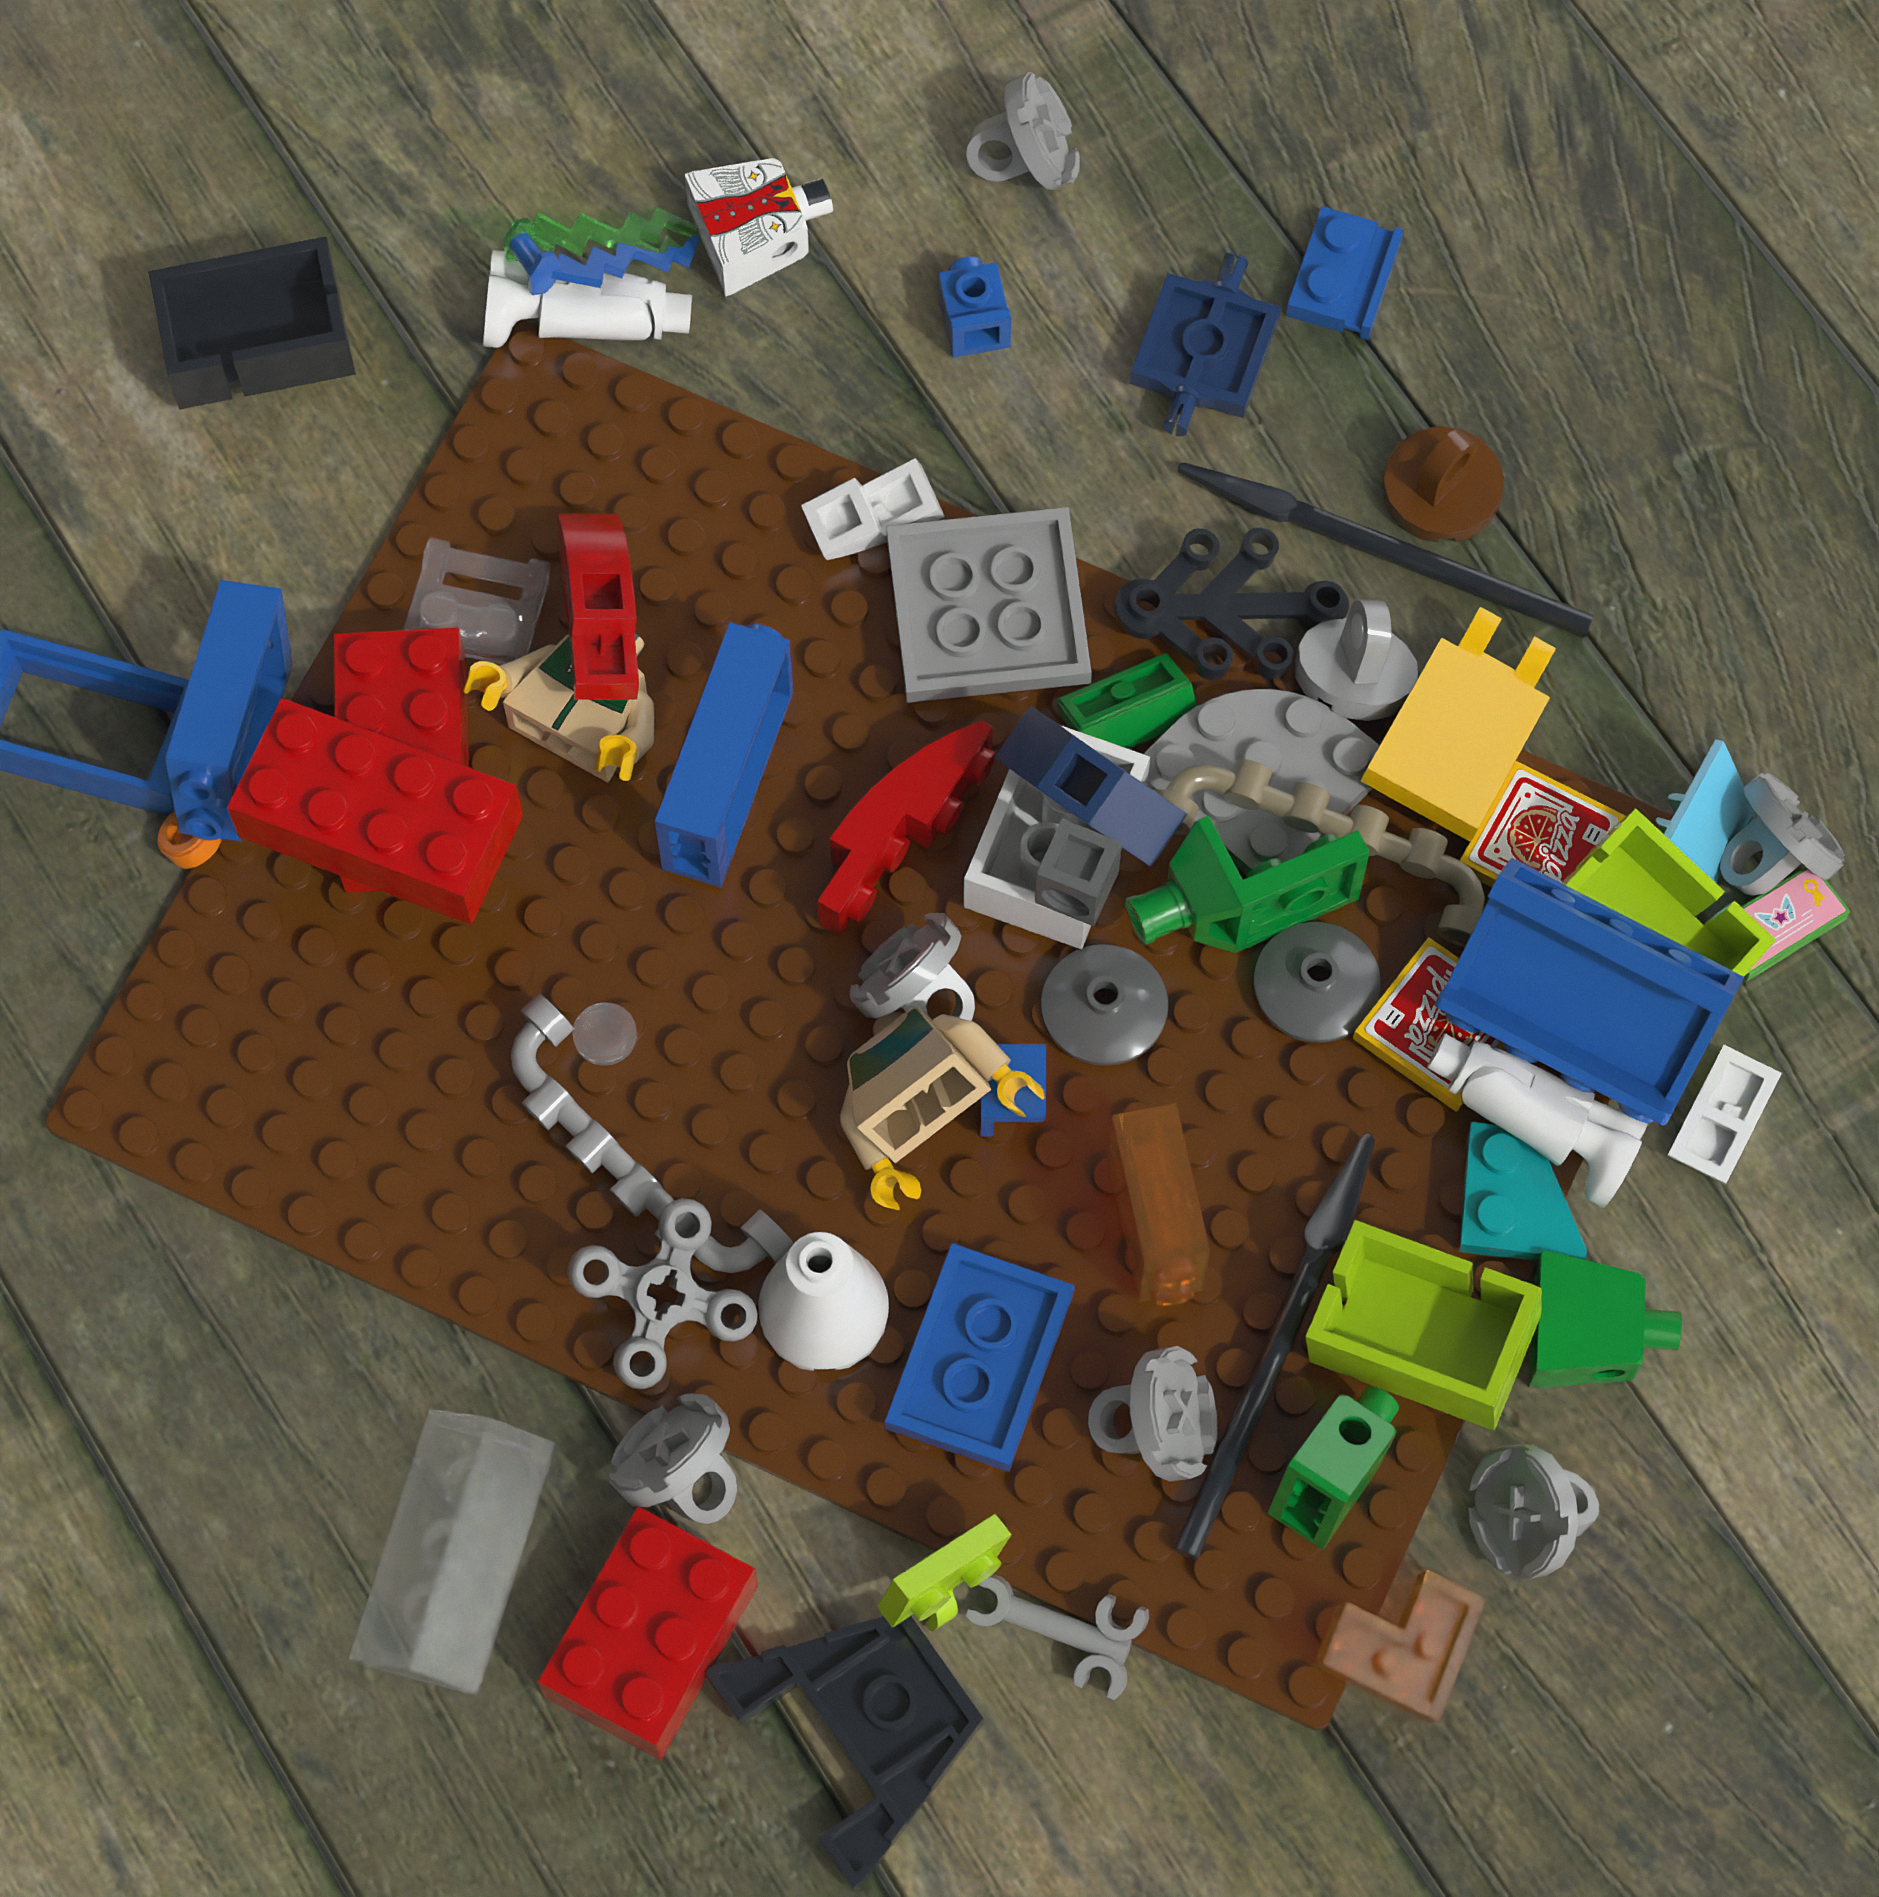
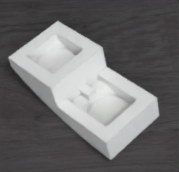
M916 458L862 486L856 478H853L801 505L821 552L827 560L847 556L887 543L886 526L937 521L945 517L923 467Z
M1723 1045L1667 1156L1726 1185L1782 1073Z

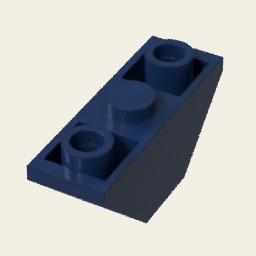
M1033 706L1028 708L995 756L998 761L1103 835L1122 842V848L1149 866L1153 865L1187 816L1186 812Z

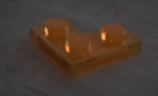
M1428 1570L1418 1573L1398 1627L1349 1602L1337 1604L1313 1666L1427 1723L1440 1722L1486 1599Z

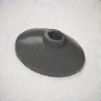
M1307 922L1281 931L1262 950L1254 972V992L1258 1005L1265 1017L1281 1032L1306 1042H1331L1351 1035L1376 1005L1380 994V972L1371 950L1352 932L1330 923ZM1313 966H1322L1329 971L1330 978L1318 982L1311 979L1307 971Z
M1092 945L1070 953L1052 969L1042 991V1018L1052 1040L1069 1056L1092 1065H1118L1141 1056L1157 1041L1167 1019V992L1157 970L1138 953L1116 945ZM1106 988L1112 990L1116 994L1117 999L1112 1004L1103 1005L1098 1003L1093 995L1099 989Z

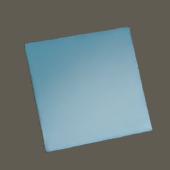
M1715 739L1686 794L1673 793L1668 796L1667 799L1673 811L1676 812L1672 820L1668 821L1657 817L1655 820L1660 831L1715 883H1717L1721 875L1720 862L1726 845L1748 825L1755 812L1744 794V785L1724 741Z

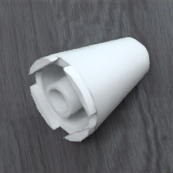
M814 1232L798 1239L771 1269L760 1291L758 1309L764 1336L780 1357L800 1369L814 1371V1369L835 1368V1370L851 1367L872 1352L885 1332L889 1302L882 1277L865 1257L833 1234Z

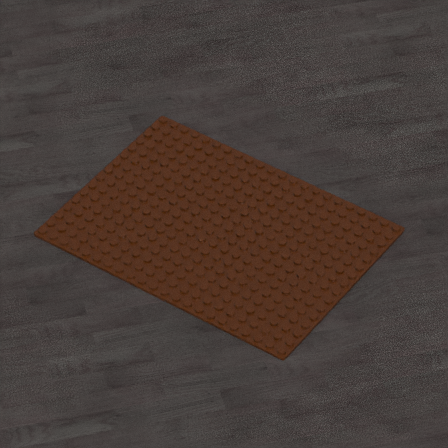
M524 320L517 321L512 327L507 341L504 345L498 347L492 355L291 701L335 717L334 634L459 627L467 659V676L470 667L476 662L487 661L500 666L549 644L557 645L566 635H569L568 617L564 616L557 515L619 514L625 532L632 572L637 616L635 633L644 642V647L637 656L638 669L644 674L647 694L654 702L653 746L634 764L629 781H623L619 778L621 768L617 766L610 781L606 782L510 729L503 704L506 697L499 698L494 710L488 711L481 706L485 692L479 690L470 691L467 694L469 768L517 785L523 811L521 822L472 925L382 891L346 893L340 875L245 839H241V842L222 839L213 856L203 864L192 868L49 1112L46 1119L49 1131L54 1136L644 1415L661 1406L667 1412L681 1406L676 1399L679 1396L685 1394H706L718 1404L729 1419L730 1432L722 1450L723 1452L934 1552L996 1514L1011 1533V1536L997 1556L1002 1564L993 1574L1003 1577L1010 1584L1011 1588L1095 1627H1098L1095 1615L1096 1609L1100 1601L1108 1594L1116 1596L1111 1615L1115 1624L1120 1627L1131 1626L1136 1610L1139 1607L1148 1608V1624L1140 1635L1131 1639V1645L1311 1730L1319 1731L1325 1729L1330 1723L1466 1421L1386 1391L1399 1405V1411L1390 1422L1397 1431L1377 1472L1324 1550H1321L1267 1514L1289 1463L1338 1396L1346 1395L1357 1401L1367 1386H1373L1309 1362L1306 1334L1327 1285L1335 1286L1333 1270L1342 1249L1331 1255L1198 1560H1191L1181 1556L1174 1551V1546L1308 1245L1304 1234L1306 1225L1362 1135L1371 1133L1375 1138V1143L1354 1221L1357 1220L1472 1262L1474 1290L1471 1297L1480 1301V1279L1485 1267L1528 1283L1537 1261L1458 1252L1468 1130L1471 1122L1496 1124L1469 1108L1465 1103L1457 1112L1356 1042L1353 1039L1354 1033L1336 1041L1314 1043L1290 1037L1273 1026L1261 1011L1254 992V972L1257 960L1266 944L1273 937L1237 953H1232L1194 941L1188 928H1180L1155 939V942L1144 945L1131 925L1125 907V899L1133 895L1138 896L1161 886L1163 882L1167 881L1169 863L1187 835L1174 834L1152 866H1149L1122 848L1119 873L1096 924L1091 926L1083 948L1100 944L1124 947L1138 953L1153 965L1163 980L1168 998L1167 1019L1162 1033L1153 1046L1141 1056L1118 1065H1092L1069 1056L1056 1045L1046 1030L1041 1012V998L1044 984L1052 969L1064 957L1079 948L964 908V878L1009 772V768L997 759L983 783L979 786L971 783L960 799L964 802L963 811L957 823L947 835L939 832L928 849L910 840L907 853L897 869L892 873L886 869L873 887L877 889L873 905L862 921L858 923L852 919L843 934L839 936L819 925L817 902L840 868L831 863L829 838L848 813L873 786L896 766L940 738L983 720L993 726L992 751L998 753L1030 706H1033L1057 724L1067 727L1057 708L1056 700L1164 653L1169 655L1191 682L1197 706L1225 694L1254 689L1280 690L1307 696L1295 678L1294 659L1297 652L1293 651V660L1284 676L1278 679H1268L1261 676L1255 670L1253 662L1203 621L1181 620L1201 639L1220 638L1226 641L1232 648L1233 660L1227 674L1218 680L1204 679L1196 673L1190 660L1159 635L1148 639H1139L1130 636L1121 628L1115 617L1114 602L1121 587L1130 582L1129 580L1076 558L1092 672L1090 684L907 703L888 544L883 543L864 551L827 560L821 552L801 506L853 478H856L862 486L883 474L567 338H539V326ZM937 498L945 516L937 521L978 517L974 513ZM1136 601L1137 605L1145 611L1156 609L1148 602ZM732 622L745 627L750 624H761L776 630L783 638L790 640L794 692L721 888L662 870L655 819L729 623ZM1275 652L1263 653L1266 660L1270 663H1283L1282 658ZM1214 653L1203 655L1204 659L1212 665L1223 663L1222 659ZM1318 697L1317 701L1327 705L1330 708L1332 707L1331 704L1324 702L1321 698ZM1399 712L1388 718L1371 721L1347 719L1378 745H1381ZM1162 735L1130 748V750L1144 754ZM1521 750L1516 761L1625 816L1636 808L1658 829L1659 827L1655 821L1657 817L1671 821L1674 816L1671 813L1527 751ZM1374 788L1357 804L1370 806L1384 812L1389 817L1385 831L1409 840L1411 831L1414 828H1425L1441 834L1448 841L1444 854L1459 861L1470 843L1468 840ZM1352 810L1346 816L1350 817ZM1378 855L1369 856L1359 900L1308 921L1340 926L1355 934L1367 945L1376 959L1380 972L1381 985L1378 1001L1428 937L1458 958L1461 957L1465 949L1444 940L1437 933L1445 906L1459 905L1460 899L1455 888L1437 878L1426 879L1414 876L1404 871L1399 863ZM1237 868L1242 880L1246 879L1247 875ZM1481 882L1485 896L1484 911L1489 901L1488 895L1492 887ZM944 913L959 929L962 936L958 950L948 964L965 981L974 995L975 1010L971 1021L977 1023L996 1044L1046 1045V1118L1042 1122H994V1137L981 1136L980 1098L898 1162L894 1163L889 1158L895 1170L915 1176L921 1186L920 1197L914 1199L907 1197L897 1182L893 1188V1197L898 1203L900 1210H894L878 1204L872 1198L871 1182L875 1173L872 1168L865 1170L841 1127L840 1114L848 1086L850 1085L847 1061L853 1052L874 1037L873 1026L878 1019L866 1017L852 1002L849 993L851 985L858 984L861 987L864 983L858 976L864 962L896 931L912 923L919 930L928 925L924 920L926 914ZM1313 966L1307 971L1309 977L1318 982L1330 978L1329 971L1322 966ZM1106 988L1099 989L1093 995L1095 1000L1103 1005L1112 1004L1117 999L1116 994ZM938 989L929 997L926 1009L928 1016L932 1020L942 1014L951 1015L954 1011L956 999L952 989ZM540 993L566 1018L574 1029L556 1047H553L546 1040L541 1043L536 1053V1060L540 1068L557 1081L574 1101L616 1140L624 1151L659 1182L674 1200L681 1198L693 1199L702 1204L709 1212L712 1221L710 1235L718 1243L725 1247H736L744 1243L748 1237L743 1233L741 1227L760 1209L787 1234L793 1243L810 1233H830L842 1239L876 1268L887 1290L889 1310L885 1332L869 1355L851 1367L840 1370L833 1368L814 1369V1371L796 1367L776 1353L764 1336L759 1318L760 1291L767 1275L776 1264L766 1257L749 1270L727 1273L711 1269L692 1255L690 1272L692 1279L700 1288L710 1292H718L725 1289L739 1290L752 1299L758 1313L757 1324L752 1333L738 1341H723L712 1335L708 1328L698 1321L686 1320L679 1322L669 1330L665 1337L666 1372L658 1383L649 1388L636 1389L624 1384L618 1378L613 1366L614 1354L618 1346L630 1337L634 1329L635 1315L633 1308L625 1299L619 1296L606 1295L592 1298L585 1297L576 1292L570 1284L567 1275L568 1263L573 1254L579 1249L596 1245L603 1246L612 1251L617 1259L627 1266L638 1267L648 1264L656 1257L660 1250L661 1242L654 1235L658 1230L659 1220L647 1209L637 1217L632 1215L609 1190L618 1180L603 1165L593 1173H590L565 1147L574 1136L558 1121L547 1130L523 1106L522 1102L530 1093L521 1085L513 1073L510 1055L514 1038L527 1022L520 1012L526 1004ZM898 1008L897 1010L893 1011V1012H900V1013L904 1014V1012H903L900 1008ZM1540 1061L1531 1063L1562 1079L1561 1072ZM1598 1091L1593 1092L1595 1094V1101L1608 1106L1611 1098ZM1573 1149L1561 1165L1557 1166L1549 1160L1565 1199L1584 1159ZM951 1243L1075 1285L1073 1298L1010 1472L885 1429L886 1417ZM598 1259L590 1260L583 1269L584 1279L591 1284L599 1282L605 1272L603 1263ZM665 1275L664 1281L661 1284L650 1283L647 1288V1296L656 1300L654 1311H660L664 1302L674 1304L678 1297V1291L669 1287V1275ZM1342 1301L1343 1309L1346 1304L1345 1301ZM731 1303L723 1308L720 1318L725 1327H731L738 1323L741 1314L739 1307L735 1303ZM1179 1346L1189 1351L1196 1358L1197 1363L1191 1364L1196 1376L1205 1375L1211 1385L1217 1412V1440L1213 1453L1203 1456L1202 1463L1207 1467L1201 1475L1191 1479L1167 1481L1154 1474L1144 1461L1141 1453H1113L1099 1447L1091 1436L1088 1420L1089 1410L1094 1399L1103 1391L1112 1387L1131 1385L1135 1367L1146 1352ZM638 1351L632 1355L629 1366L633 1374H641L648 1370L651 1361L649 1354L646 1351ZM1122 1403L1116 1409L1113 1416L1114 1430L1120 1438H1125L1133 1427L1130 1407L1126 1403Z

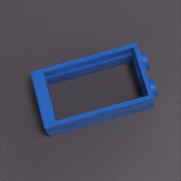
M220 580L165 757L179 833L191 834L202 840L226 839L241 842L242 838H239L227 806L281 698L284 696L293 666L282 588Z
M732 622L729 623L655 819L662 870L721 888L794 692L790 640L783 638L779 632L768 626L750 624L745 627Z
M1 629L0 727L22 672L172 712L174 716L149 780L0 740V771L169 816L174 812L175 808L165 757L189 679Z

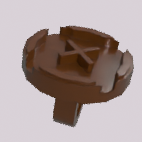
M1443 426L1418 430L1399 442L1386 462L1383 480L1384 500L1390 515L1405 531L1422 540L1438 542L1439 538H1455L1454 542L1469 539L1486 528L1500 507L1504 485V475L1499 459L1482 439L1463 429Z

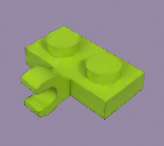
M996 1514L992 1515L894 1578L876 1607L892 1628L914 1614L918 1621H922L930 1616L926 1626L930 1631H935L957 1616L958 1606L953 1594V1588L964 1581L970 1588H973L990 1577L1001 1566L1002 1563L997 1556L1010 1538L1011 1533Z

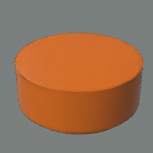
M174 811L163 822L158 833L157 843L160 851L175 866L188 869L197 867L211 858L217 851L222 839L202 840L191 834L179 833L176 813Z

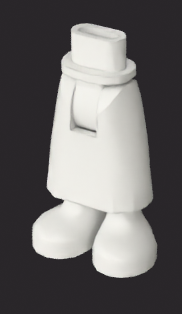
M493 250L483 346L498 348L504 345L514 324L521 319L538 318L539 338L644 340L654 330V339L661 340L662 331L689 334L692 295L666 292V284L654 280L651 282L641 276L625 273L621 279L605 272L601 288L556 280L554 285L545 294L532 295L528 288V273L514 254L507 251Z
M1445 1033L1437 1044L1427 1067L1450 1081L1448 1091L1456 1094L1459 1089H1462V1099L1469 1108L1527 1143L1555 1165H1561L1572 1149L1580 1154L1589 1165L1584 1188L1585 1196L1589 1202L1601 1209L1610 1202L1622 1184L1642 1144L1640 1139L1648 1123L1631 1118L1621 1109H1615L1595 1101L1594 1093L1580 1091L1570 1086L1563 1079L1499 1048H1490V1045L1476 1040L1468 1047Z

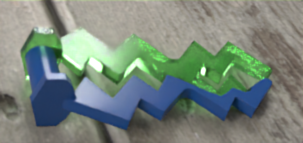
M657 207L650 222L629 211L622 229H614L580 212L572 229H569L539 213L532 222L529 218L514 220L503 242L505 258L508 262H520L528 273L529 292L532 295L545 294L554 285L556 280L601 288L604 272L622 279L630 262L634 259L645 262L669 273L672 261L689 268L698 248L700 236L697 235V225ZM663 228L690 237L681 246L666 235L659 249L640 240L642 238L657 245ZM589 239L615 250V255L613 256L593 246L586 266L562 253L559 254V258L553 253L556 243L582 256ZM538 247H540V248H542V249H544V250H546V251H548V252H541V250H540Z

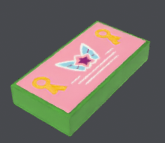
M1805 867L1768 892L1742 906L1750 916L1776 939L1774 944L1744 976L1743 980L1745 983L1847 919L1850 910L1827 880H1824Z

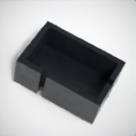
M326 236L148 271L167 375L179 410L231 400V389L238 387L242 388L244 397L356 375L337 276Z

